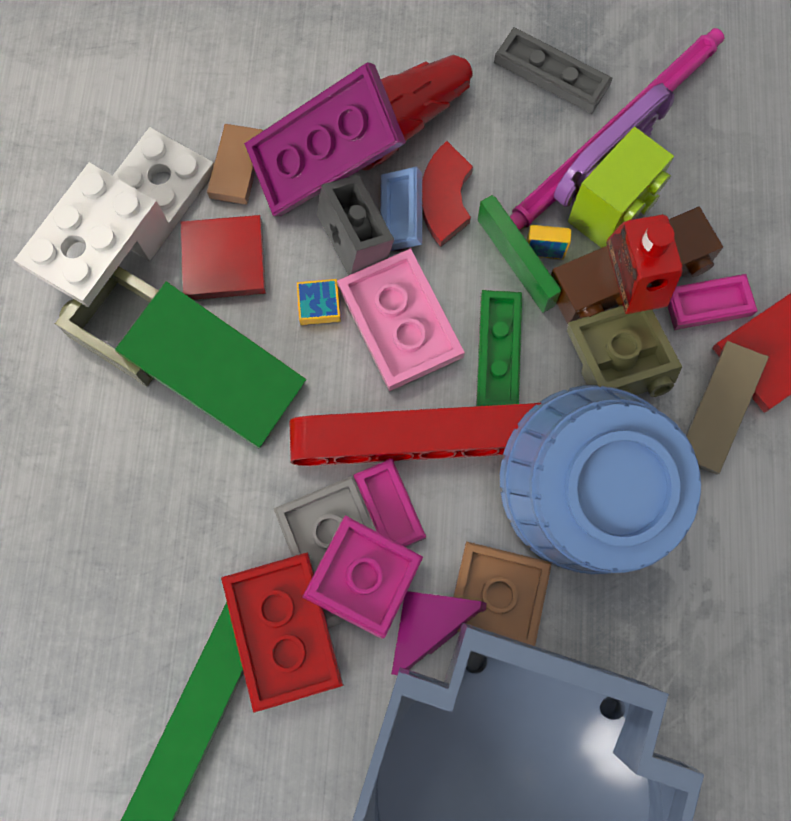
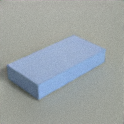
M417 166L381 175V216L394 238L391 251L422 245V172Z

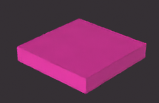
M345 515L302 597L363 630L384 639L423 556Z

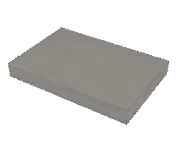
M354 476L273 508L292 557L308 552L314 573L345 515L376 531ZM324 609L329 628L346 622L343 618Z

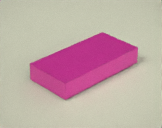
M747 274L676 286L667 306L674 330L751 317L758 311Z
M393 459L353 475L378 533L404 547L426 539V535Z

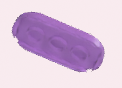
M660 83L643 95L579 155L560 180L555 190L554 198L564 207L574 205L581 183L634 126L648 137L652 134V126L657 119L661 120L666 116L674 102L675 94L663 83Z

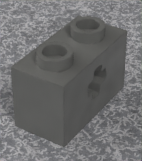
M359 174L321 185L317 216L348 276L388 259L394 238Z

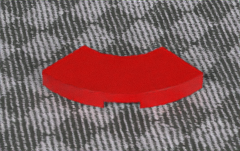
M448 141L434 153L422 179L423 218L430 234L440 247L470 224L471 216L463 206L461 191L463 184L473 172V166Z

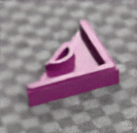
M407 591L403 600L391 674L398 675L400 667L409 670L426 655L435 652L458 633L457 630L461 628L462 623H467L478 613L484 612L487 603Z

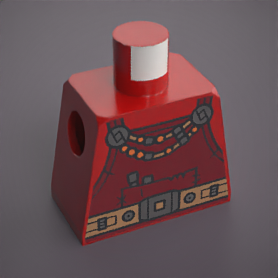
M661 214L623 222L607 239L606 243L625 314L667 307L682 275V263L669 218ZM649 283L652 284L651 288L647 287Z

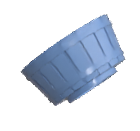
M582 385L569 388L570 390L559 391L540 401L541 404H536L517 424L518 428L513 430L503 453L505 457L501 462L500 488H502V492L500 493L507 518L511 520L510 524L517 536L526 546H530V550L540 558L552 562V564H556L558 567L586 574L631 572L650 566L667 556L678 546L694 522L701 496V476L698 460L692 445L683 431L674 421L658 411L649 402L634 394L613 387Z

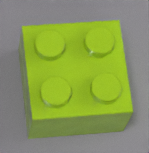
M634 126L581 183L567 222L600 248L607 246V239L623 222L635 219L639 213L646 215L660 197L658 193L671 177L666 171L674 155Z

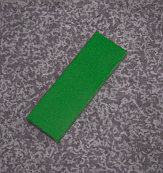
M491 195L480 201L478 222L541 312L545 313L555 307L561 293L559 285L497 198Z
M481 291L476 406L519 404L522 292Z

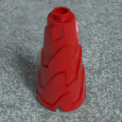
M453 54L431 63L423 62L399 74L389 75L381 79L405 141L424 129V124L449 108L450 102L470 87L469 84L473 71L470 63L465 58ZM399 148L393 150L392 152L388 153L387 155L376 160L375 162L371 163L370 165L364 167L361 170L368 171L380 165L382 162H384L397 151H399Z

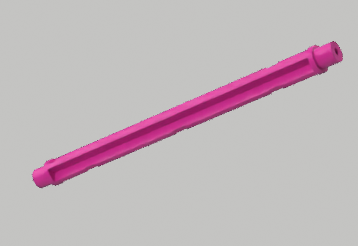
M713 28L706 35H701L695 43L528 197L513 208L510 218L519 231L523 227H529L556 200L554 193L560 180L573 162L592 142L657 84L663 83L673 92L717 51V47L725 39L723 32L718 28Z

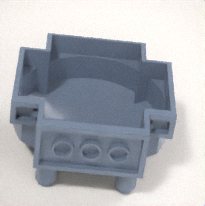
M462 623L444 682L400 667L352 821H693L704 774L688 763L654 752L669 696L668 693L645 682Z

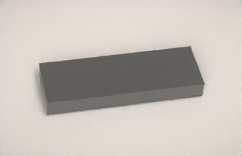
M513 27L494 58V63L591 114L605 95L613 79L607 74Z

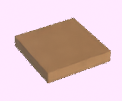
M466 541L453 597L487 603L486 610L478 613L466 624L535 646L552 562Z

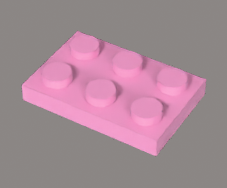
M411 248L337 280L338 288L389 392L464 358L465 352Z

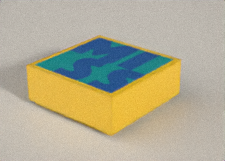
M530 225L526 240L538 257L564 260L571 243V229Z
M337 279L296 282L300 325L341 322Z

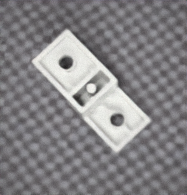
M149 127L114 175L89 162L14 261L21 268L89 307L130 250L149 261L152 260L210 180L214 163ZM159 172L171 174L169 180L164 184L155 185L151 183L152 178ZM73 244H86V249L81 256L67 258V251Z

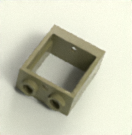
M118 266L89 307L75 299L69 300L62 307L59 318L54 324L70 339L147 387L153 377L115 352L114 348L83 329L117 283L148 302H151L159 291Z

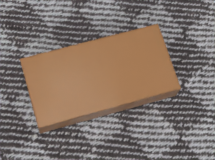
M231 124L224 125L207 189L210 199L248 204L255 169L244 143L261 133L262 129Z

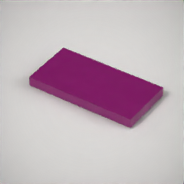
M367 62L244 144L272 215L283 216L320 194L321 185L353 175L404 145L406 141L375 64Z

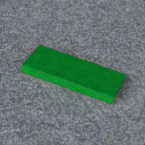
M165 281L115 348V352L256 448L261 447L307 380L167 281Z

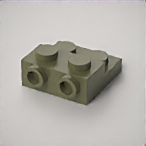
M619 306L591 317H584L568 323L567 333L583 364L581 374L586 385L613 387L634 395L649 392L651 397L666 394L674 387L682 365L653 310L625 314L624 306Z

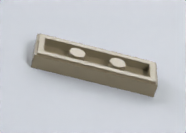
M729 341L725 343L686 434L694 449L699 468L716 475L720 474L767 363L768 356Z

